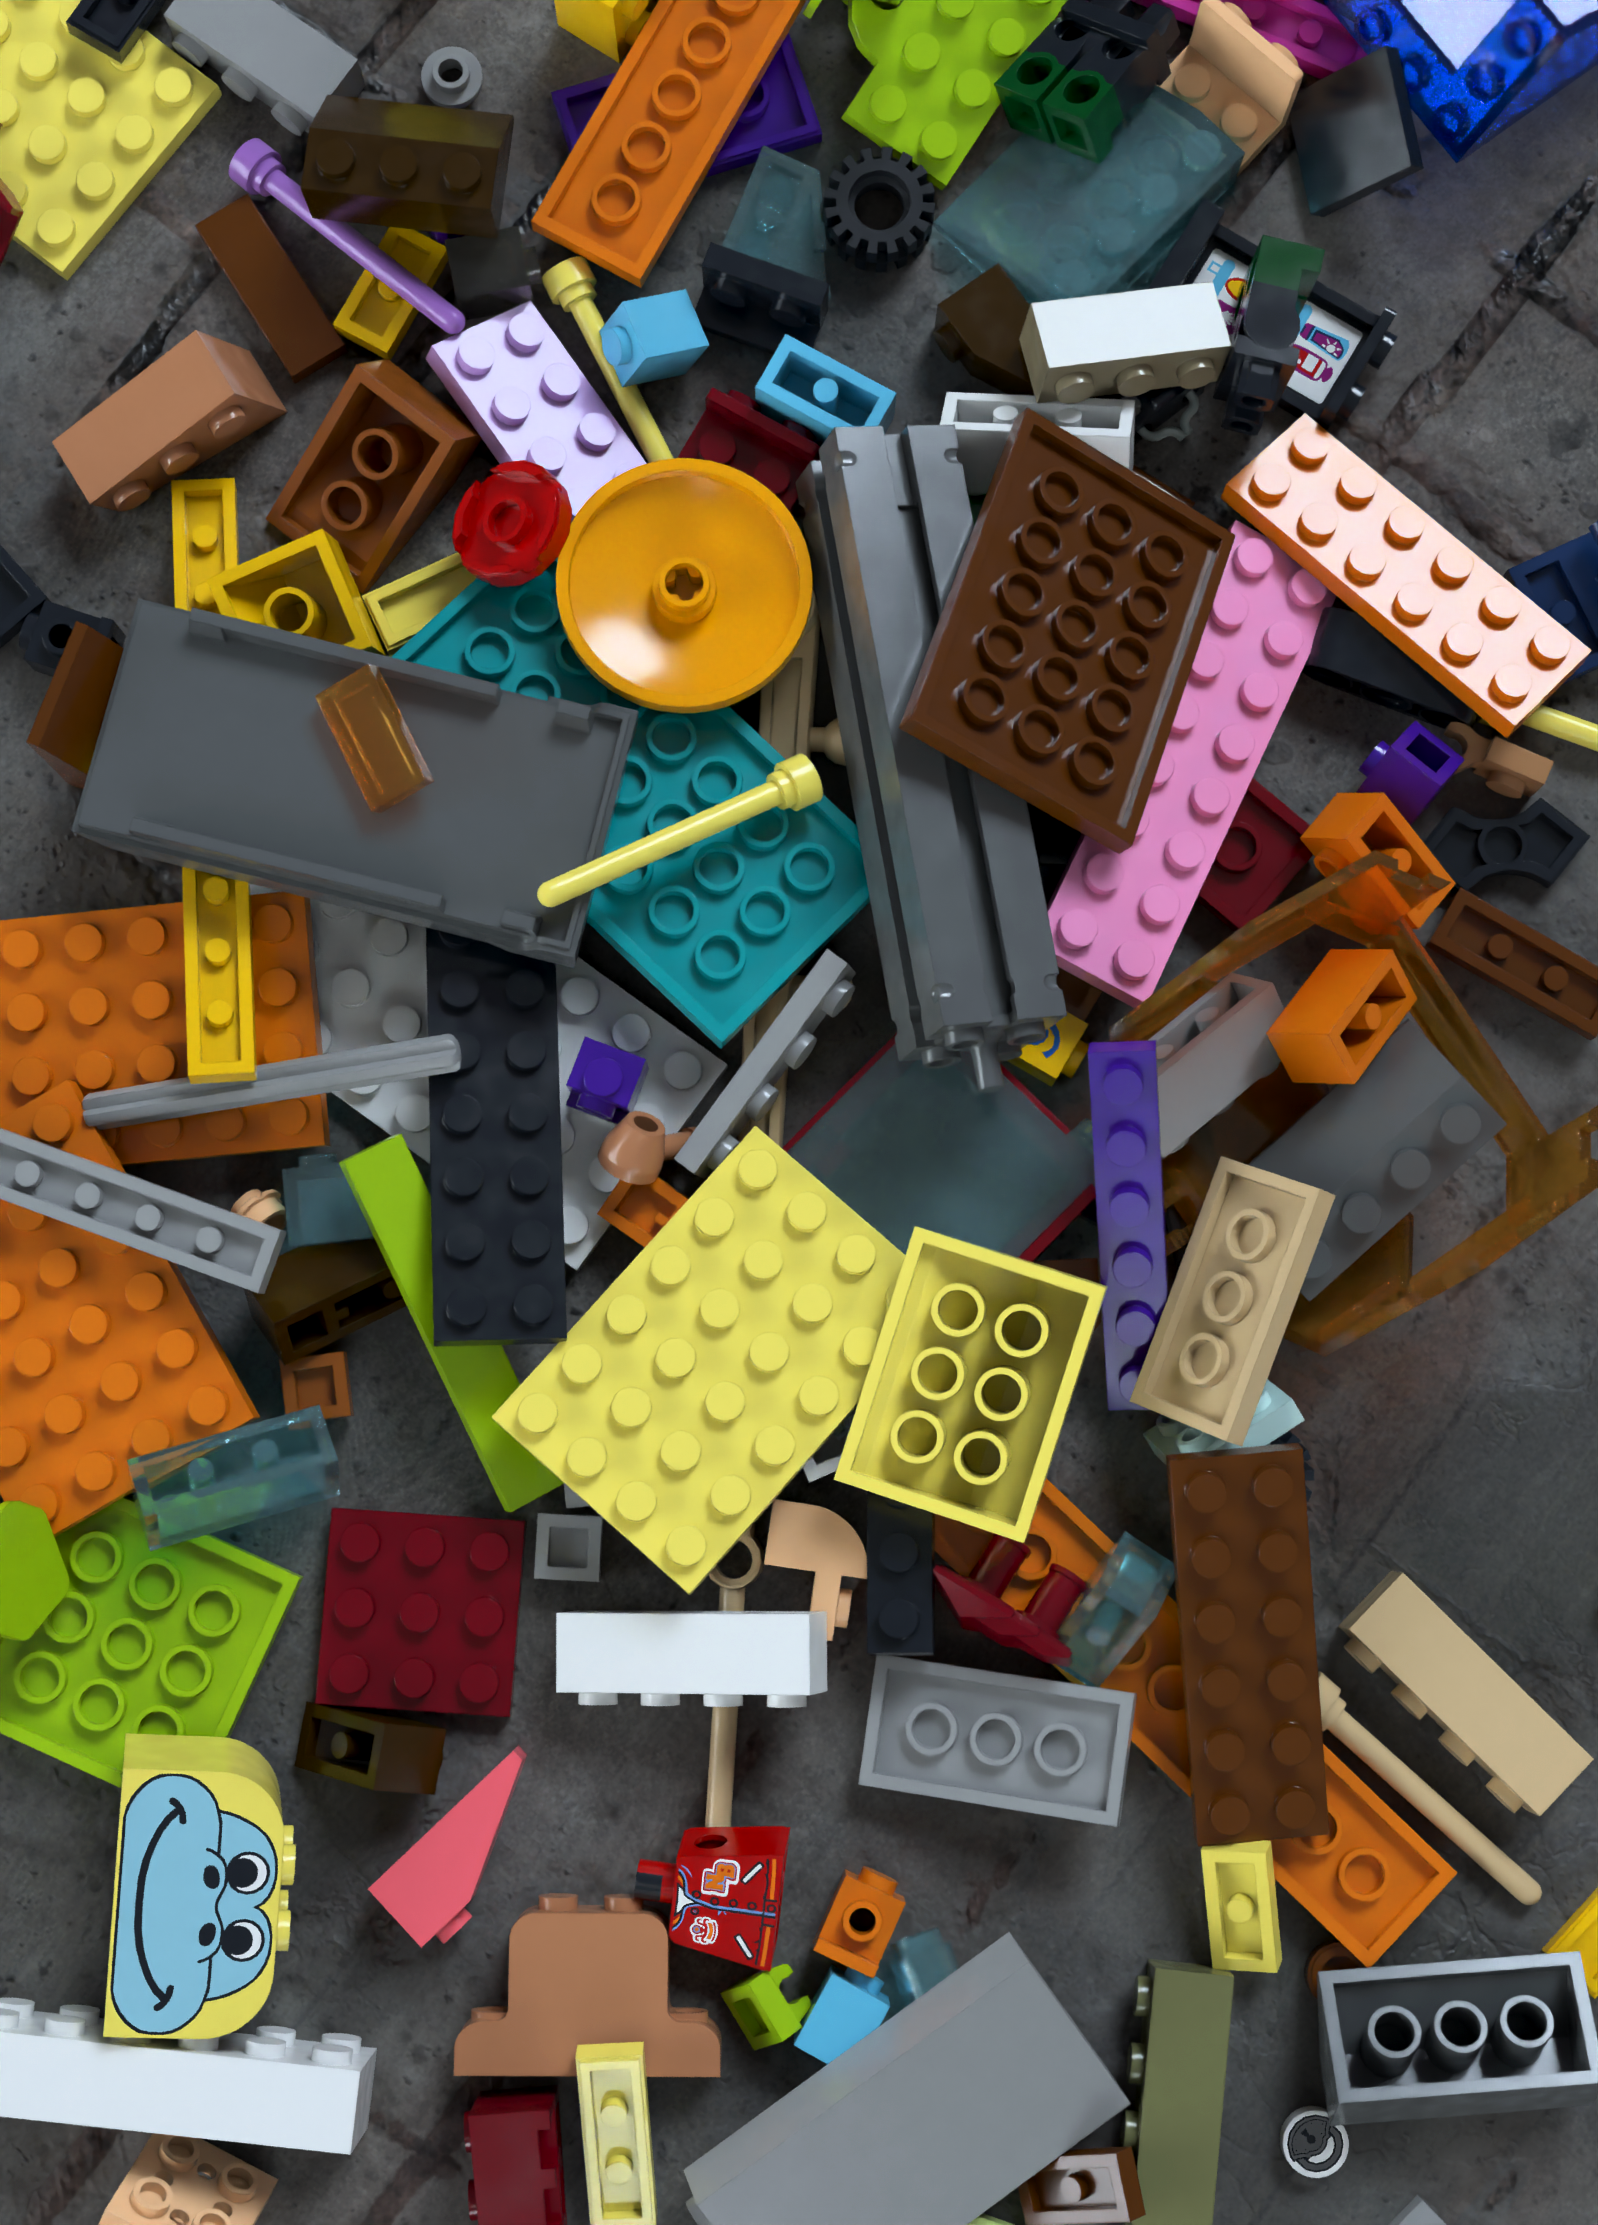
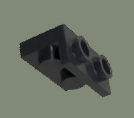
M710 242L702 263L703 290L695 309L703 330L773 355L785 334L814 349L828 312L829 283Z

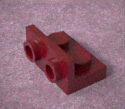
M712 387L705 398L706 409L678 458L709 460L740 470L767 487L792 514L799 503L795 482L810 461H820V446L815 443V436L808 429L794 421L783 420L782 424L761 414V407L753 399L741 392L729 390L725 394Z

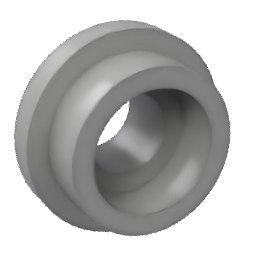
M451 46L438 49L426 59L421 71V81L425 94L434 104L440 107L461 109L471 104L480 94L483 86V73L479 61L471 52L460 47ZM449 69H459L462 72L460 79L455 82H446L441 79V75Z

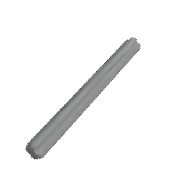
M448 1033L257 1065V1080L191 1084L189 1078L184 1077L87 1094L83 1098L82 1106L83 1110H85L83 1111V1117L86 1125L97 1126L99 1130L451 1073L461 1068V1049L454 1035Z

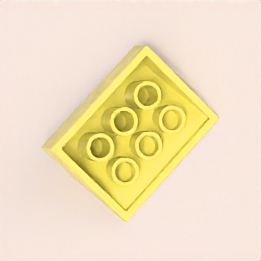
M915 1226L834 1480L1024 1543L1032 1525L1108 1286Z

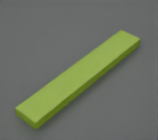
M395 1134L338 1162L504 1510L511 1513L563 1485L564 1483L492 1418L494 1413L520 1386L502 1345L434 1347L431 1195L402 1134Z

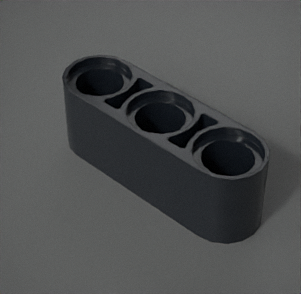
M1325 607L1323 609L1310 655L1302 670L1306 676L1327 686L1446 729L1450 722H1461L1473 728L1478 714L1363 617L1341 608Z

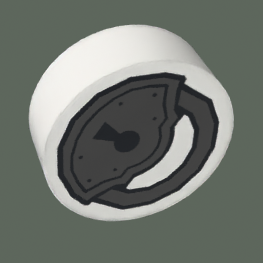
M1306 2106L1295 2110L1286 2118L1280 2131V2146L1284 2157L1293 2169L1304 2176L1311 2178L1329 2176L1336 2172L1345 2162L1349 2150L1347 2132L1343 2125L1330 2126L1328 2111L1325 2108Z

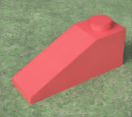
M519 1745L368 1888L373 1896L421 1948L433 1936H436L443 1944L446 1943L472 1918V1915L465 1906L477 1893L527 1754Z

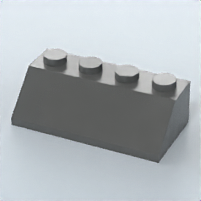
M1409 1018L1391 1034L1355 1084H1335L1248 1164L1336 1195L1300 1290L1309 1302L1507 1125L1497 1111Z
M1580 1951L1318 1971L1319 2059L1330 2126L1591 2106L1598 2097V2037Z

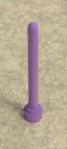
M259 138L248 140L236 151L229 165V177L251 195L261 194L264 197L272 195L445 332L457 334L463 330L465 317L461 311L347 222L312 218L301 186L286 175V168L282 164V159L278 152Z

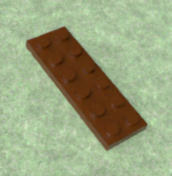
M1299 1443L1166 1455L1195 1841L1198 1847L1327 1835L1329 1834L1303 1448Z

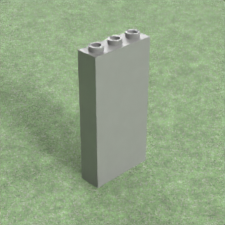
M1008 1932L685 2168L683 2171L693 2194L685 2203L697 2225H967L1131 2103L1011 1933Z

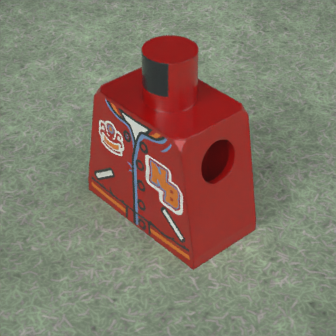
M692 1827L684 1830L676 1863L640 1858L636 1874L634 1898L672 1904L668 1938L673 1943L759 1970L771 1971L778 1941L791 1827Z

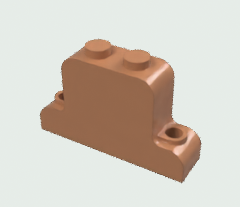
M541 1894L539 1895L538 1905L531 1906L523 1911L510 1932L508 2006H486L471 2009V2018L465 2023L455 2041L454 2076L577 2077L575 2059L577 2045L644 2042L647 2077H720L722 2036L716 2022L708 2016L707 2009L672 2007L670 2003L669 1921L659 1909L643 1905L644 1900L635 1899L634 1894L605 1895L604 1905H578V1895Z

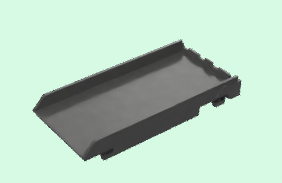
M138 598L71 831L113 850L487 942L512 953L575 968L595 889L555 907L542 905L538 900L537 891L542 883L604 856L630 750L638 726V711L608 703L585 705L548 696V700L545 701L502 690L499 684L193 607L191 611Z

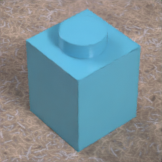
M686 289L623 301L599 331L602 338L604 356L608 363L614 367L622 387L684 375L709 346Z
M831 1964L811 2001L810 2009L800 2021L802 2028L794 2033V2046L829 2064L881 2025L890 2008L889 1997L880 1992L884 1982L876 1976L873 1979L850 1967L844 1972Z

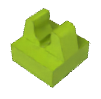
M782 1964L771 1968V1971H762L739 1979L720 1993L754 2051L781 2043L801 2029L802 2026L799 2022L811 2007V2001L807 1995L787 2003L779 1989L780 1983L793 1973L788 1964Z

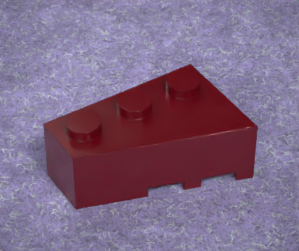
M559 2086L480 2091L471 2110L464 2113L465 2149L467 2153L472 2155L474 2179H469L470 2220H478V2225H568Z

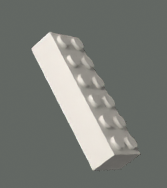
M0 1998V2117L351 2155L368 2129L377 2048L361 2047L362 2038L359 2036L344 2033L322 2034L321 2042L295 2039L296 2030L291 2028L259 2026L256 2029V2035L229 2033L211 2039L103 2037L104 2018H99V2008L86 2005L60 2006L59 2014L34 2011L35 2002L32 2000Z

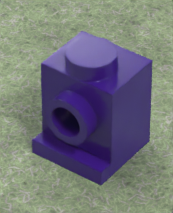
M584 1037L566 1084L570 1091L566 1106L617 1125L628 1113L634 1110L649 1071L646 1059Z

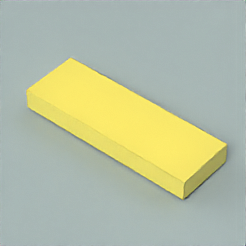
M644 2042L577 2045L575 2059L590 2225H657V2199Z

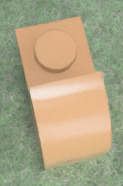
M775 1499L772 1505L764 1564L815 1572L809 1611H827V1641H833L834 1627L847 1628L852 1589L840 1588L841 1577L867 1579V1555L864 1545L853 1527L837 1513L818 1505Z

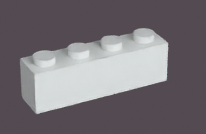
M577 1610L556 1613V1693H579V1705L618 1704V1693H641L642 1706L680 1705V1694H703V1706L707 1707L743 1706V1695H767V1707L795 1708L807 1706V1695L827 1691V1611Z

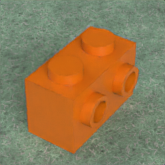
M1384 792L1337 793L1300 837L1302 842L1315 856L1314 864L1318 871L1341 888L1351 901L1350 909L1353 914L1364 924L1372 928L1419 930L1456 884Z
M1330 949L1266 1034L1292 1082L1355 1084L1417 1001V997L1393 949Z

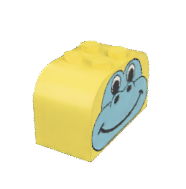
M125 1734L103 2037L216 2038L243 2027L259 2012L267 2000L273 1983L275 1952L288 1951L291 1911L288 1910V1890H280L281 1885H293L296 1844H293V1825H283L280 1789L271 1765L257 1750L244 1742L226 1737Z

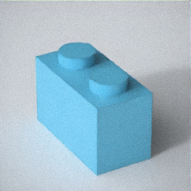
M787 334L783 337L755 386V402L761 407V414L782 424L783 420H791L802 425L815 436V443L820 447L834 427L883 426L885 434L894 419L896 392Z

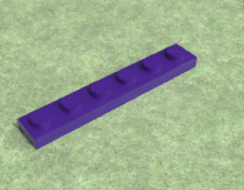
M1156 1040L1091 1042L1088 1047L1100 1278L1101 1284L1108 1286L1102 1303L1108 1411L1149 1410L1130 1402V1398L1168 1299Z

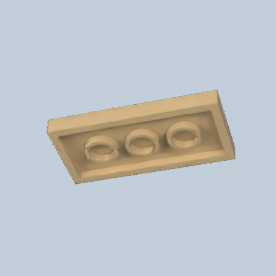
M1223 1156L1220 1157L1130 1402L1226 1442L1239 1446L1243 1445L1336 1195Z

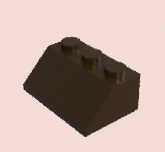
M327 94L309 127L301 190L311 216L314 219L498 239L514 116L510 114Z

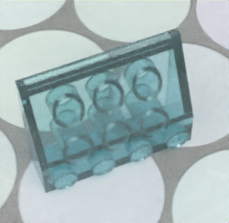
M1155 85L1149 97L1142 103L1134 105L1110 134L1114 148L1100 164L1058 148L1055 141L1051 145L1023 133L933 222V227L982 273L999 263L1029 304L1125 292L1182 235L1204 198L1215 203L1235 183L1245 152L1200 110Z

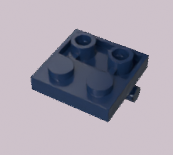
M1598 521L1588 527L1589 533L1508 569L1503 575L1507 581L1592 650L1585 662L1563 684L1598 669Z

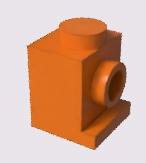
M866 1866L862 1867L859 1875L845 1869L813 1939V1951L874 1979L880 1960L906 1904L904 1896L895 1893L898 1882ZM866 1908L874 1914L875 1922L869 1930L857 1931L850 1925V1916L856 1909Z

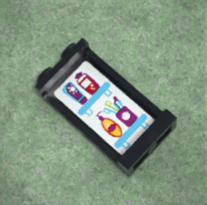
M1204 198L1148 289L1213 281L1230 336L1239 288L1258 246L1222 226L1221 222L1226 210ZM1316 280L1299 315L1300 331L1292 346L1300 349L1297 367L1277 406L1298 419L1306 413L1326 431H1328L1336 416L1348 421L1367 389L1357 383L1366 366L1369 364L1379 370L1398 336L1388 331L1397 312L1386 306L1381 316H1378Z

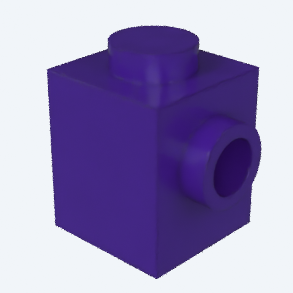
M1415 720L1391 746L1382 740L1358 769L1367 778L1356 793L1384 792L1409 825L1412 826L1429 807L1465 759Z

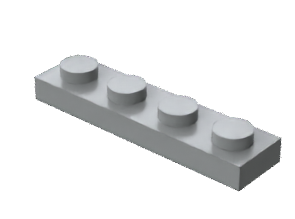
M826 949L674 1157L677 1162L695 1175L706 1180L712 1170L715 1171L740 1143L736 1140V1137L750 1118L758 1122L764 1117L778 1097L779 1090L774 1085L788 1066L794 1070L800 1067L812 1052L817 1042V1038L812 1033L826 1014L832 1018L839 1014L851 998L855 986L850 981L856 975V972L847 962L829 949Z

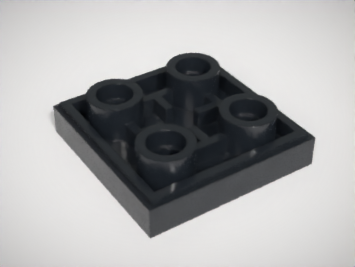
M1384 46L1297 92L1289 116L1311 215L1325 217L1424 169L1398 49Z

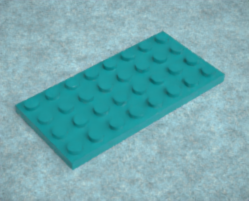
M558 557L541 575L520 586L499 588L476 578L392 656V658L499 684L502 690L545 701L548 700V696L585 705L608 703L637 710L638 726L630 750L604 855L766 783L767 775L774 772V766L786 760L729 706L699 713L662 712L632 703L601 684L578 659L564 632L556 595ZM823 795L821 801L799 811H794L791 808L781 810L776 806L595 888L587 923L708 1038L722 1049L870 902L857 825L825 795Z

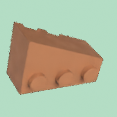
M195 330L58 436L52 443L91 505L115 511H128L145 502L153 491L288 411L249 350Z

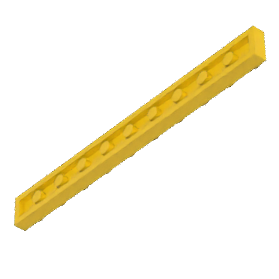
M235 478L171 480L175 608L191 611L193 607L220 614L206 579L239 565L237 488ZM182 867L188 1078L191 1084L257 1080L250 883Z

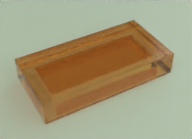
M367 664L315 696L371 812L382 813L434 782L378 666Z

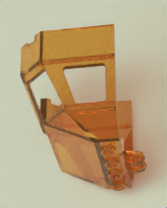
M1377 850L1249 921L1109 1027V1042L1148 1041L1217 985L1218 982L1216 981L1316 924L1361 943L1368 949H1393L1417 997V1001L1409 1010L1431 1043L1507 1123L1493 1137L1506 1156L1505 1212L1413 1276L1414 1216L1409 1212L1310 1302L1301 1292L1299 1293L1283 1338L1324 1357L1482 1271L1598 1188V1160L1591 1158V1133L1598 1129V1105L1553 1132L1547 1133L1404 918L1406 914L1451 882L1431 873L1418 878L1399 870L1398 859ZM1280 1061L1278 1068L1273 1073L1257 1080L1239 1095L1231 1108L1220 1115L1214 1116L1191 1135L1188 1143L1183 1148L1162 1158L1163 1189L1165 1191L1163 1192L1164 1213H1166L1169 1206L1174 1204L1187 1224L1185 1228L1175 1229L1165 1236L1166 1257L1189 1242L1220 1157L1223 1156L1248 1165L1330 1090L1325 1083L1292 1082Z

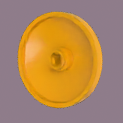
M694 458L658 460L640 465L613 478L597 490L578 511L571 523L569 536L558 556L556 595L559 615L567 639L578 659L601 684L613 693L632 703L657 711L670 713L707 712L730 706L756 693L779 674L791 659L800 644L810 615L813 591L811 560L805 539L792 514L775 494L753 477L725 464Z

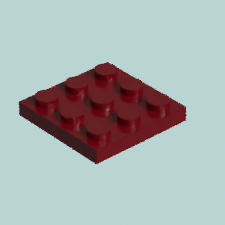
M332 1508L315 1704L511 1717L527 1521Z

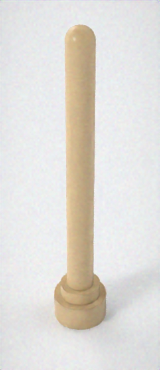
M1319 1671L1322 1732L1326 1729L1329 1730L1517 1900L1525 1905L1536 1904L1542 1895L1540 1885L1344 1710L1346 1702L1339 1697L1341 1689Z

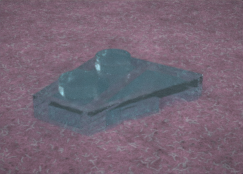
M763 145L722 246L826 282L824 252L827 248L825 224L821 220L820 204L822 202L820 171ZM829 286V300H830L831 295H830V286Z

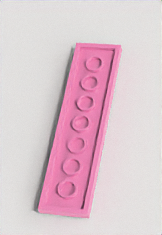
M1237 520L1227 529L1236 536L1133 845L1118 854L1081 833L1047 904L1058 967L1138 1011L1148 1004L1310 655L1322 611L1325 607H1332L1336 598L1332 591L1269 538Z

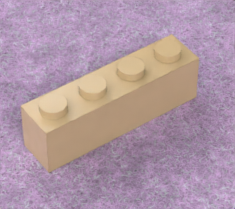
M1390 1571L1338 1626L1351 1638L1344 1645L1346 1651L1371 1674L1380 1667L1397 1684L1391 1691L1393 1697L1418 1720L1427 1713L1445 1731L1438 1738L1439 1742L1466 1767L1475 1760L1492 1777L1485 1785L1486 1788L1511 1812L1516 1813L1522 1806L1525 1810L1541 1816L1594 1760L1403 1572Z

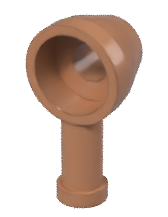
M641 1111L630 1112L607 1134L598 1151V1160L607 1172L622 1181L637 1185L653 1183L658 1178L663 1162L674 1159L696 1127L683 1128L678 1133L665 1135L663 1123L655 1116Z

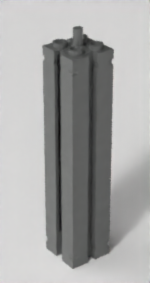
M955 424L908 425L901 434H884L883 426L834 427L819 448L820 461H810L795 483L799 505L805 511V517L802 520L811 560L813 584L891 1020L897 1025L895 1042L899 1062L922 1060L923 1067L940 1068L962 1061L961 1051H971L978 1092H995L1004 1088L1000 1062L1020 1057L1022 1055L1021 1049L1027 1044L1046 1038L1045 1030H1048L1067 1016L1063 991L1059 989L1056 983L1059 970L1027 801L899 728L974 529L963 465L958 462L956 457L959 444Z

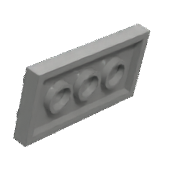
M876 1656L858 1785L1118 1827L1121 1821L1137 1693L901 1656Z

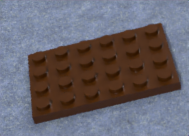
M1027 407L1014 419L899 728L1118 854L1122 853L1133 845L1236 535Z

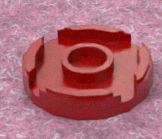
M525 460L501 463L490 469L494 474L488 477L482 484L476 480L465 492L454 516L452 540L455 551L461 555L462 564L481 581L499 588L520 586L541 575L559 556L570 533L572 507L567 490L543 466Z

